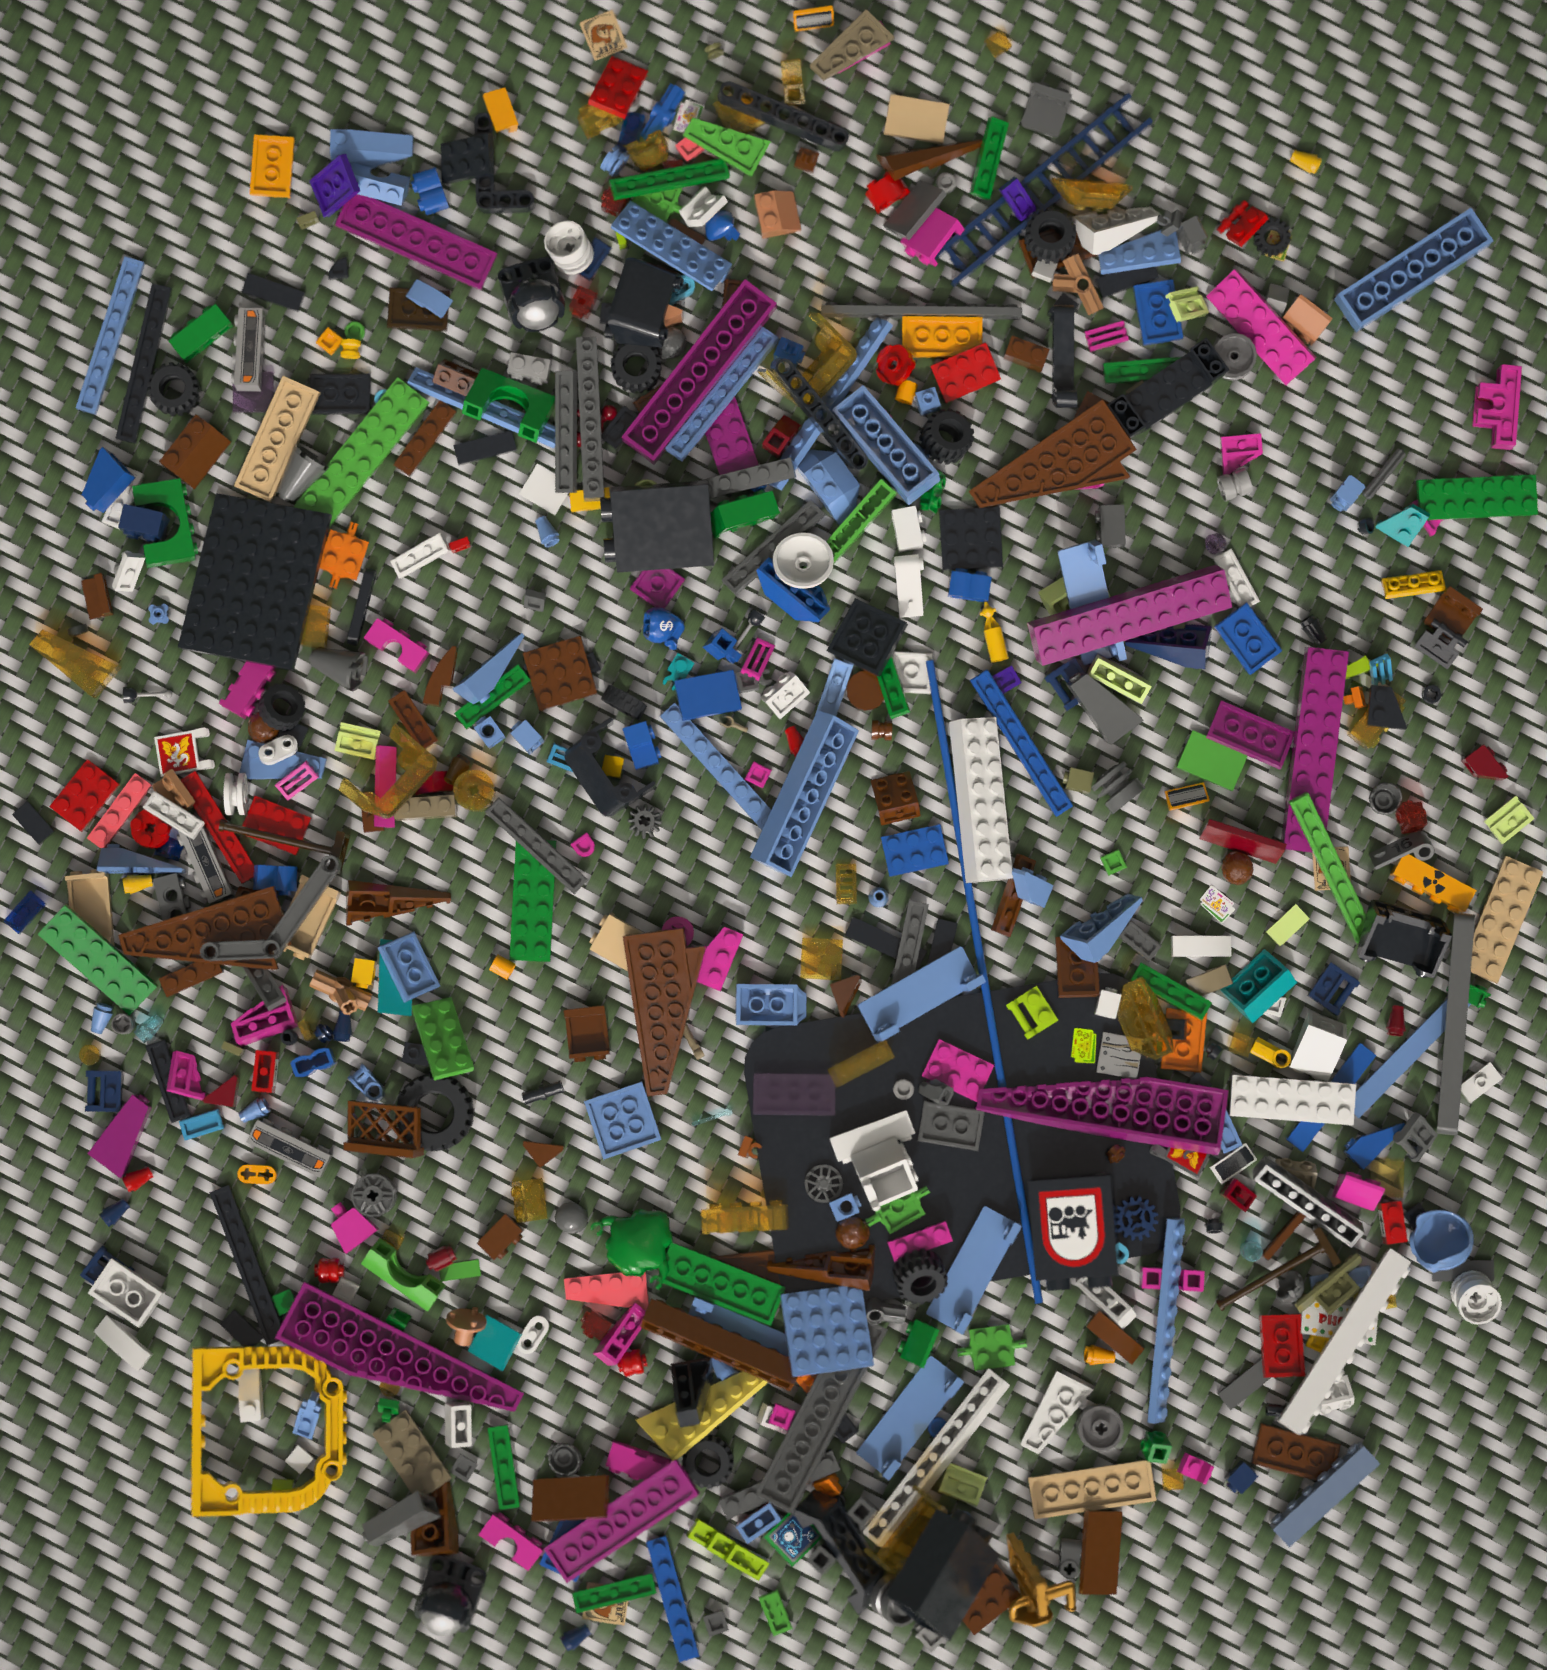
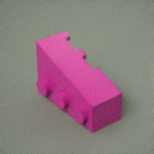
M246 662L238 673L239 676L236 682L228 688L230 692L226 699L223 700L221 698L218 704L245 720L247 716L251 717L256 708L254 704L265 693L266 689L264 687L266 683L271 682L274 678L276 667Z
M726 927L720 931L706 948L698 983L721 992L743 934Z
M283 984L279 988L285 996L286 1002L268 1011L262 1001L231 1023L236 1043L241 1047L277 1035L285 1030L299 1027L288 990Z

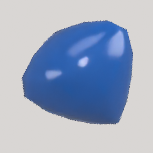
M719 210L705 224V234L709 241L718 240L723 237L728 241L732 238L737 240L740 236V233L734 227V217L727 210Z

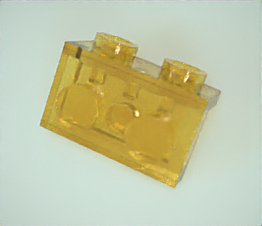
M542 1178L512 1182L511 1195L514 1198L515 1206L513 1212L517 1223L548 1219Z

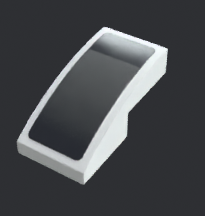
M1246 1143L1210 1167L1220 1184L1225 1183L1257 1160Z

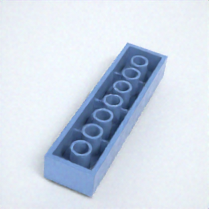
M1470 208L1337 294L1334 301L1355 332H1358L1489 247L1493 239L1472 208Z
M817 711L750 858L779 873L792 877L859 732L858 729L834 715Z

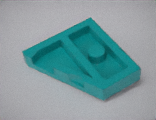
M1411 504L1403 511L1392 514L1388 519L1379 521L1375 528L1409 547L1430 514Z

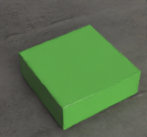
M1119 849L1100 857L1108 876L1127 868Z

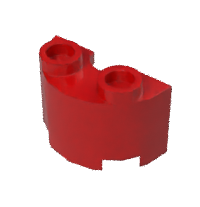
M888 171L883 175L884 178L879 181L873 180L867 185L868 191L865 195L878 214L911 192L902 178L894 181Z

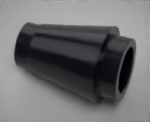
M1312 614L1300 622L1301 629L1317 645L1327 640L1318 617L1315 618Z

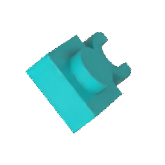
M677 653L667 669L671 675L664 678L663 685H666L669 680L674 682L679 678L686 679L695 663Z

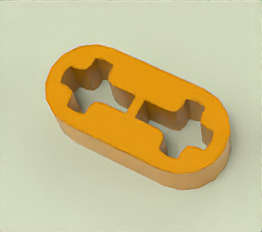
M243 1165L237 1173L239 1180L244 1183L271 1184L277 1179L276 1169L266 1165ZM249 1168V1172H256V1176H249L247 1180L242 1175V1172ZM269 1169V1172L273 1173V1177L266 1181V1177L259 1176V1173H265Z

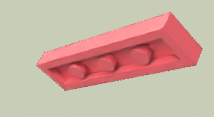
M135 773L88 835L87 839L99 848H107V844H110L153 785Z

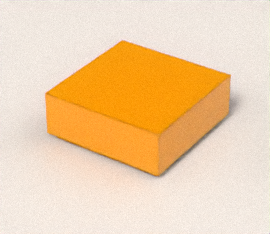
M327 327L315 343L332 356L340 347L343 338Z

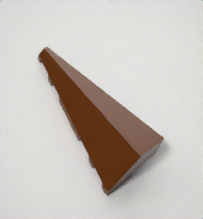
M978 139L878 154L876 158L884 171H888L895 181L924 167H928L931 170L981 147L982 140Z
M348 880L346 926H350L352 922L360 920L368 922L371 918L382 915L386 918L413 912L415 908L423 906L431 908L433 904L441 902L449 904L451 902V894L448 892Z
M869 1245L868 1248L860 1250L850 1248V1251L841 1253L829 1251L805 1255L804 1259L793 1260L792 1258H786L785 1262L779 1263L768 1261L767 1269L771 1273L870 1291L874 1274L875 1245Z

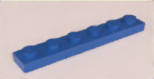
M667 1536L646 1541L679 1662L699 1657V1652Z

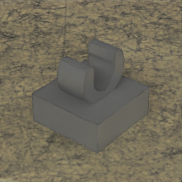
M1177 209L1172 213L1166 210L1163 216L1158 215L1157 223L1163 226L1161 233L1168 237L1177 231L1180 227L1183 213Z
M532 586L530 590H526L524 608L543 612L546 602L545 589L542 588L541 592L534 591V586Z

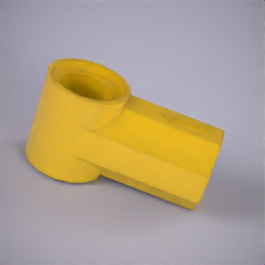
M1257 1037L1249 1052L1278 1069L1285 1068L1291 1062L1289 1052ZM1277 1054L1285 1055L1286 1062L1284 1065L1276 1062Z

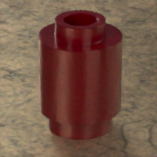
M444 1245L428 1253V1259L425 1261L430 1271L434 1269L435 1272H438L454 1264L453 1261L457 1260V1257L451 1245L446 1247Z

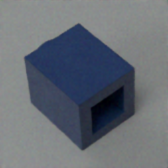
M1241 1460L1224 1478L1228 1481L1226 1486L1234 1493L1238 1491L1243 1494L1259 1476Z

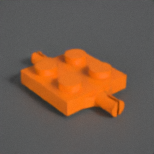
M350 522L347 533H340L330 529L319 569L328 571L333 575L329 585L331 588L337 589L340 578H349L357 581L369 542L355 536L358 527L357 523Z

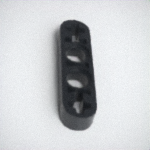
M365 569L347 637V644L354 646L359 644L376 579V570Z

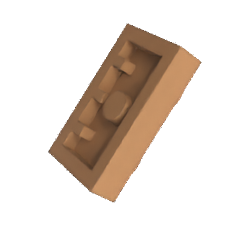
M173 769L167 771L163 778L152 786L154 791L186 811L191 810L195 803V800Z

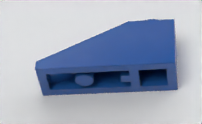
M1399 1123L1357 1137L1356 1139L1351 1138L1344 1145L1346 1149L1343 1152L1360 1169L1364 1170L1393 1140L1394 1134L1403 1129L1405 1124Z

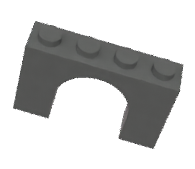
M861 1497L847 1514L851 1516L862 1533L879 1512V1509L866 1497ZM826 1541L807 1560L821 1575L827 1574L838 1561Z

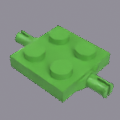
M683 188L636 196L632 202L667 223L674 211L680 214L679 210L683 206L678 204V199Z
M927 1186L881 1205V1208L875 1211V1215L865 1219L869 1227L880 1221L885 1225L889 1234H892L924 1216L925 1212L921 1207L920 1198L930 1194Z
M1009 1324L969 1330V1347L957 1348V1352L965 1351L957 1354L958 1357L970 1355L973 1360L974 1371L1015 1366V1349L1027 1347V1344L1019 1345V1343H1025L1026 1339L1014 1340L1012 1338Z

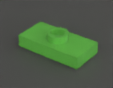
M778 1589L758 1597L773 1636L793 1629Z

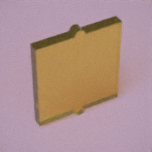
M1386 1159L1385 1161L1373 1160L1370 1163V1179L1380 1182V1187L1385 1188L1382 1195L1385 1199H1388V1197L1403 1198L1405 1162H1395Z

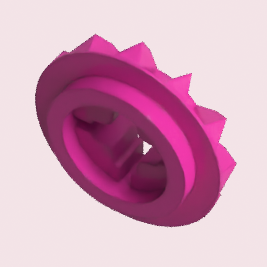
M683 917L668 919L664 923L662 930L673 929L672 926L674 928L685 927L686 945L688 946L694 937L692 924Z

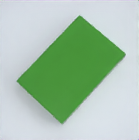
M1192 730L1176 768L1233 791L1247 755L1207 739L1205 735Z

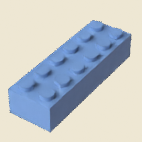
M864 385L832 409L834 416L908 505L940 481L939 472Z

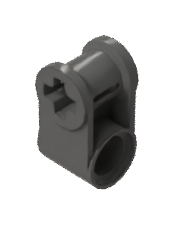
M1061 1537L1058 1568L1060 1574L1067 1579H1072L1078 1574L1082 1540ZM1068 1563L1074 1568L1069 1574L1063 1570L1064 1567L1068 1566Z

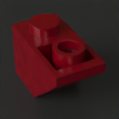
M783 415L763 441L762 448L779 459L801 425L788 416Z
M1484 744L1461 760L1473 777L1500 781L1509 777L1506 773L1508 772L1506 767L1501 762H1497L1494 758L1495 753Z

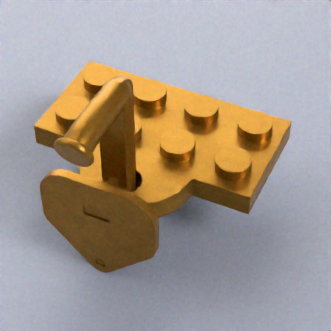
M1014 1533L1007 1534L1009 1564L1018 1580L1021 1596L1015 1599L1009 1606L1010 1621L1032 1627L1046 1624L1053 1619L1049 1600L1064 1595L1067 1597L1065 1609L1070 1612L1076 1611L1074 1583L1068 1580L1047 1587L1044 1577H1040L1037 1565L1032 1564L1029 1552L1024 1551L1022 1540H1018Z

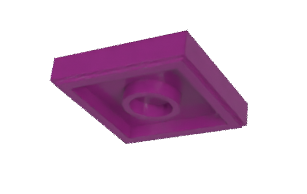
M672 569L642 571L630 587V590L654 607L665 609L685 581V578Z

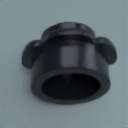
M1220 1042L1217 1044L1211 1043L1205 1051L1208 1053L1207 1058L1209 1057L1213 1061L1223 1050V1047L1219 1045Z
M1209 1219L1208 1223L1204 1224L1207 1233L1217 1234L1223 1232L1224 1223H1220V1219Z

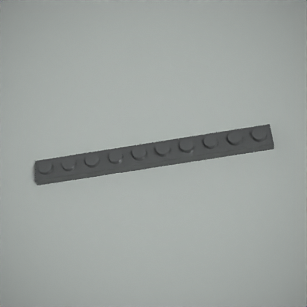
M827 302L825 305H821V317L902 318V316H936L1021 320L1022 307H1018L1016 304H1007L1005 307H997V304H987L985 307H977V304H966L965 307H957V304L953 303L946 304L945 306H937L935 303H928L925 306H917L916 303H907L905 306H897V303H886L885 306H877V303L857 305V303L848 302L845 305H837L836 302Z

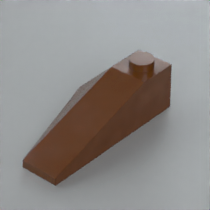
M449 1480L429 1494V1496L436 1499L441 1517L411 1531L412 1556L459 1554L458 1528Z

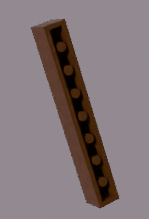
M651 1298L640 1324L641 1328L791 1392L797 1377H792L789 1356L780 1354L774 1348H766L758 1341L745 1339L737 1332L724 1330L718 1324H710L699 1316L689 1315L681 1308L668 1306L662 1300Z

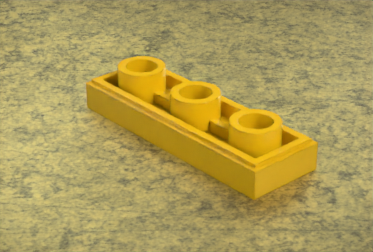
M1442 570L1382 578L1381 581L1385 599L1440 592L1446 589Z

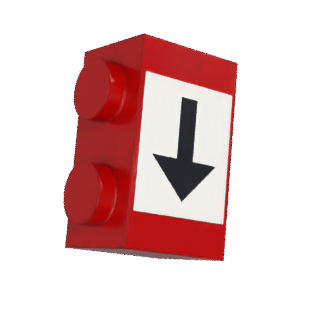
M256 1050L251 1091L275 1093L279 1052Z
M1395 1200L1378 1203L1383 1244L1408 1242L1402 1201Z

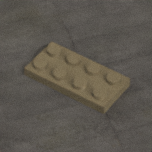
M404 1410L394 1417L390 1423H386L372 1433L412 1494L419 1491L429 1495L452 1478L407 1410Z

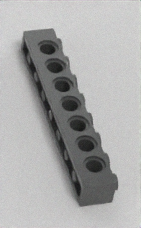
M576 337L583 494L585 502H592L605 498L597 338Z

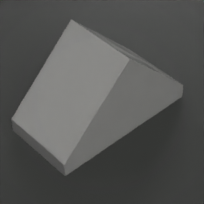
M1270 283L1265 301L1282 318L1287 305L1289 288Z

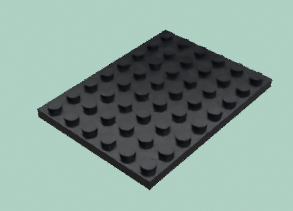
M216 493L178 648L294 671L332 515Z

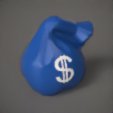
M653 607L644 613V637L653 643L660 644L664 642L666 647L676 650L678 639L685 629L684 622L674 613L661 607Z

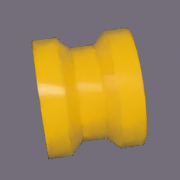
M342 339L341 345L343 350L340 352V357L359 359L361 341Z

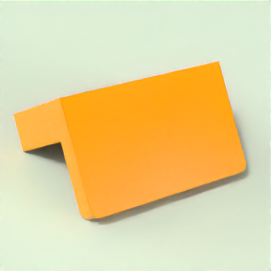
M506 88L484 93L483 98L495 131L498 132L508 129L509 133L517 131L518 121Z

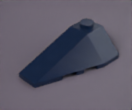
M1189 624L1181 629H1174L1171 626L1167 627L1166 630L1154 631L1125 641V645L1183 667L1206 669L1212 626Z

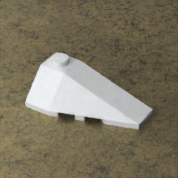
M1151 207L1127 209L1126 213L1108 210L1107 214L1097 215L1096 212H1088L1073 216L1072 219L1073 224L1076 225V232L1082 247L1091 254L1098 255L1111 250L1155 223L1158 215L1161 214Z

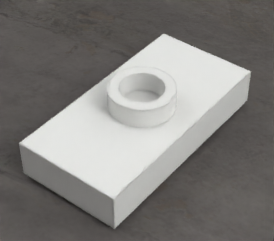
M1489 1062L1462 1083L1461 1093L1469 1103H1472L1503 1078L1491 1062Z

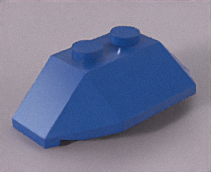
M768 557L756 570L764 594L793 619L819 622L829 612L830 606L821 587L817 585L811 588H795L784 583L774 570L773 558Z

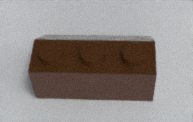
M195 414L159 462L195 490L231 444V441Z

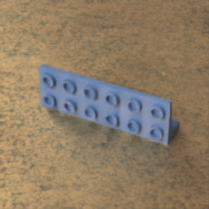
M632 201L627 204L611 225V229L710 291H713L719 282L723 283L732 266V263Z
M1095 539L1058 550L1070 609L1109 598L1102 567L1103 564H1106V559L1100 542ZM1123 641L1080 654L1083 665L1091 664L1097 654L1106 659L1115 657L1118 661L1127 659Z
M958 947L859 1003L858 1008L875 1040L884 1041L900 1032L898 1028L959 993L975 989L985 983L986 980L983 975L976 974L963 947Z
M984 1206L947 1273L948 1285L945 1287L944 1293H940V1297L932 1300L926 1314L963 1335L972 1319L971 1315L1009 1245L1013 1244L1022 1226Z
M695 1296L688 1313L689 1315L699 1316L710 1324H718L724 1330L737 1332L745 1339L758 1341L766 1348H774L780 1354L789 1356L785 1333Z
M929 1356L924 1369L920 1368L856 1451L857 1455L882 1473V1476L889 1481L900 1467L903 1458L948 1399L956 1394L964 1381L933 1356Z

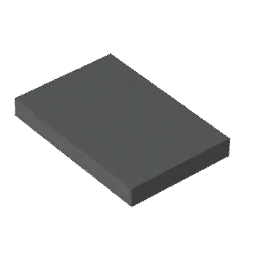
M920 180L883 224V227L896 235L910 240L945 198L946 192Z
M924 1101L917 1141L978 1151L984 1111L954 1105L942 1106L935 1102Z

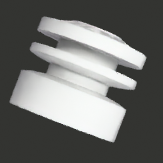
M574 221L558 222L546 233L544 239L545 249L559 271L564 274L574 275L581 273L589 267L593 261L594 250L579 224Z
M1479 1271L1464 1272L1456 1277L1451 1285V1299L1466 1321L1472 1324H1484L1494 1319L1499 1313L1502 1304L1501 1297L1487 1275Z

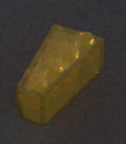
M43 629L29 644L95 699L121 670V667Z
M782 1200L770 1201V1205H762V1201L750 1202V1206H742V1202L729 1203V1207H721V1203L709 1204V1208L701 1210L702 1235L714 1232L731 1233L734 1231L751 1232L754 1230L789 1229L788 1204H782Z

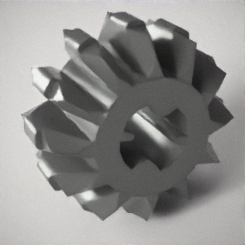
M647 804L643 806L644 811H641L640 807L636 806L637 814L634 811H630V814L635 819L629 818L627 820L628 823H635L629 827L630 831L637 828L634 835L637 837L642 832L643 839L646 838V832H649L650 837H654L651 830L654 829L656 832H659L660 829L655 824H662L661 820H655L661 815L660 812L652 815L655 807L652 806L647 811ZM640 818H650V822L648 821L649 825L646 827L644 824L640 825L639 821H642Z

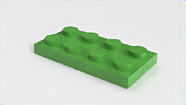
M452 997L412 1006L413 1016L433 1079L438 1080L474 1071V1065Z

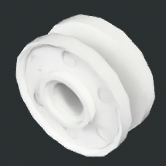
M226 773L224 807L226 815H233L235 806L238 808L239 815H246L248 781L246 773H239L237 782L234 780L233 773Z

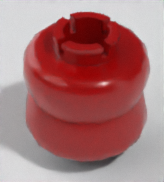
M320 1258L319 1263L315 1264L314 1275L318 1277L320 1283H339L340 1278L344 1277L345 1267L344 1264H341L339 1258Z
M635 1349L631 1352L626 1351L617 1365L619 1372L623 1371L625 1377H630L634 1374H643L645 1366L648 1367L646 1354H642L639 1349Z

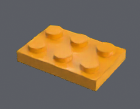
M254 135L250 181L251 196L291 198L294 137Z

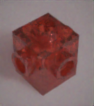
M1405 801L1395 811V818L1397 823H1399L1402 834L1421 831L1428 824L1426 810L1423 808L1422 802Z

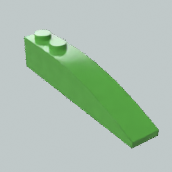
M880 479L826 541L833 552L834 564L898 494L884 479Z

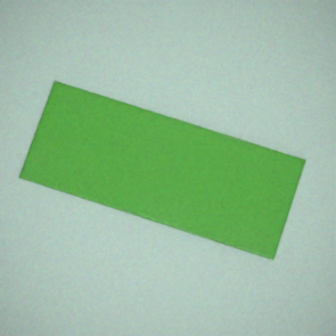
M479 1259L454 1263L440 1270V1281L481 1276Z

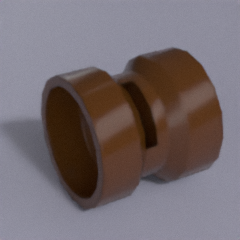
M872 720L871 740L883 738L885 741H892V721L886 720L882 723L879 720Z

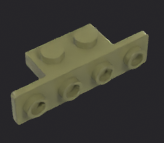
M1358 1253L1354 1256L1350 1255L1345 1259L1344 1264L1339 1268L1333 1269L1323 1282H1317L1311 1292L1307 1295L1303 1294L1298 1298L1295 1304L1297 1311L1302 1313L1316 1301L1330 1315L1356 1294L1360 1287L1348 1274L1363 1262L1361 1256Z

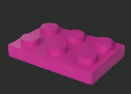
M938 1039L922 1077L929 1080L937 1079L951 1086L954 1092L977 1102L979 1089H984L994 1065Z

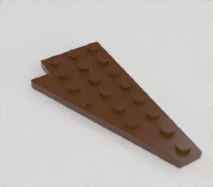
M1102 399L969 492L978 506L982 508L1128 479L1131 476L1120 461L1137 449Z
M275 886L132 930L120 934L118 937L124 955L277 970L279 967L275 958L208 961L202 958L200 949L202 945L208 942L267 940L284 915ZM292 940L287 946L293 945ZM270 944L268 952L274 955V950H277V946ZM210 946L207 949V955L210 958L213 957L216 950L213 946Z
M684 927L623 936L647 1096L663 1095L669 1091L706 951V945L687 947Z

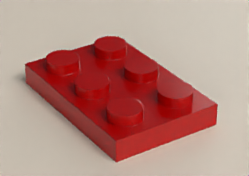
M611 56L589 98L588 104L625 119L648 76V70Z
M986 342L930 366L945 403L1001 380Z
M87 759L49 807L79 831L83 832L120 784Z
M254 796L242 826L303 840L312 818ZM251 837L296 856L300 849L286 844Z
M1301 1314L1259 1316L1263 1378L1304 1377L1305 1364L1303 1334L1301 1333Z

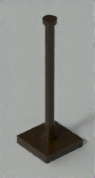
M221 819L219 824V831L221 832L226 830L338 857L341 860L342 868L337 874L341 875L350 840V835L345 832L337 831L334 845L330 847L227 823L223 819ZM330 859L328 870H333L336 862L334 859Z
M1317 1223L1311 1226L1319 1240L1316 1246L1222 1300H1216L1221 1311L1225 1310V1307L1320 1252L1322 1254L1326 1252L1333 1266L1341 1263L1321 1227Z

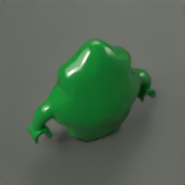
M637 1209L630 1217L610 1215L591 1225V1231L597 1226L601 1228L597 1232V1236L603 1234L604 1226H611V1237L605 1242L607 1258L622 1274L640 1277L647 1270L658 1269L659 1275L652 1276L650 1284L657 1279L660 1283L656 1286V1289L662 1287L663 1281L669 1272L665 1249L673 1241L669 1218L666 1213L660 1210L647 1211Z

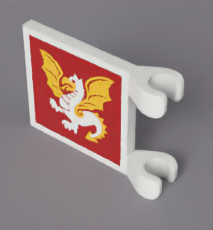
M199 728L154 737L160 776L163 777L171 769L176 774L214 768V760L199 761L196 738L210 736L209 729Z

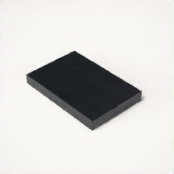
M310 374V388L320 392L311 415H367L371 411V374Z

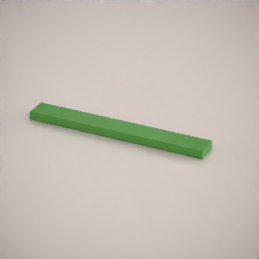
M1305 792L1288 802L1355 942L1359 943L1366 913L1309 794Z

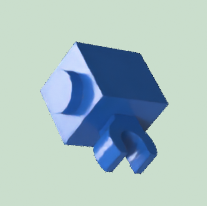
M781 337L774 353V359H789L796 367L798 363L802 364L806 353L803 352L804 346Z
M723 628L713 632L702 647L717 660L726 657L732 664L735 661L738 662L742 656L733 649L737 640Z

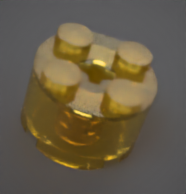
M469 770L460 774L453 787L456 801L464 809L471 812H480L487 809L493 803L496 795L492 779L480 770ZM478 786L479 793L472 796L470 789Z

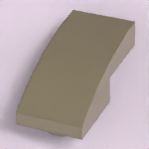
M1224 964L1207 970L1205 973L1187 978L1186 983L1189 990L1203 996L1233 984V980L1227 965Z

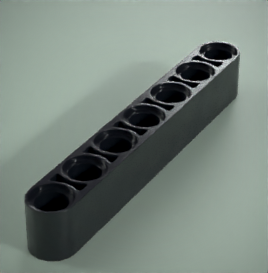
M726 81L722 83L718 91L717 98L722 105L832 151L838 152L843 150L849 140V134L844 128L734 82ZM723 91H729L732 96H726ZM742 99H748L750 104H745ZM760 106L767 107L769 111H763ZM779 114L786 115L787 119L780 118ZM797 122H803L806 127H800ZM816 129L822 130L824 135H819ZM834 137L841 138L843 142H837Z
M786 358L774 359L770 365L773 375L843 462L852 469L860 470L865 468L868 462L866 454L794 364ZM781 362L785 364V370L782 373L778 370V365ZM795 377L798 384L795 388H792L791 380ZM806 393L810 395V401L807 404L803 401ZM820 408L823 415L820 419H817L816 411ZM831 424L835 427V432L832 435L828 432ZM845 439L847 441V448L842 450L840 444ZM858 455L860 461L857 465H854L853 458Z

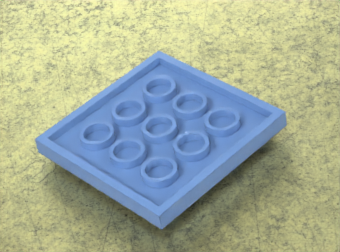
M842 1286L780 1295L792 1377L874 1366L863 1291L861 1289Z

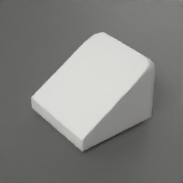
M1042 259L1041 262L1037 260L1032 276L1051 282L1058 263L1054 264V262L1050 261V264H1046V260Z

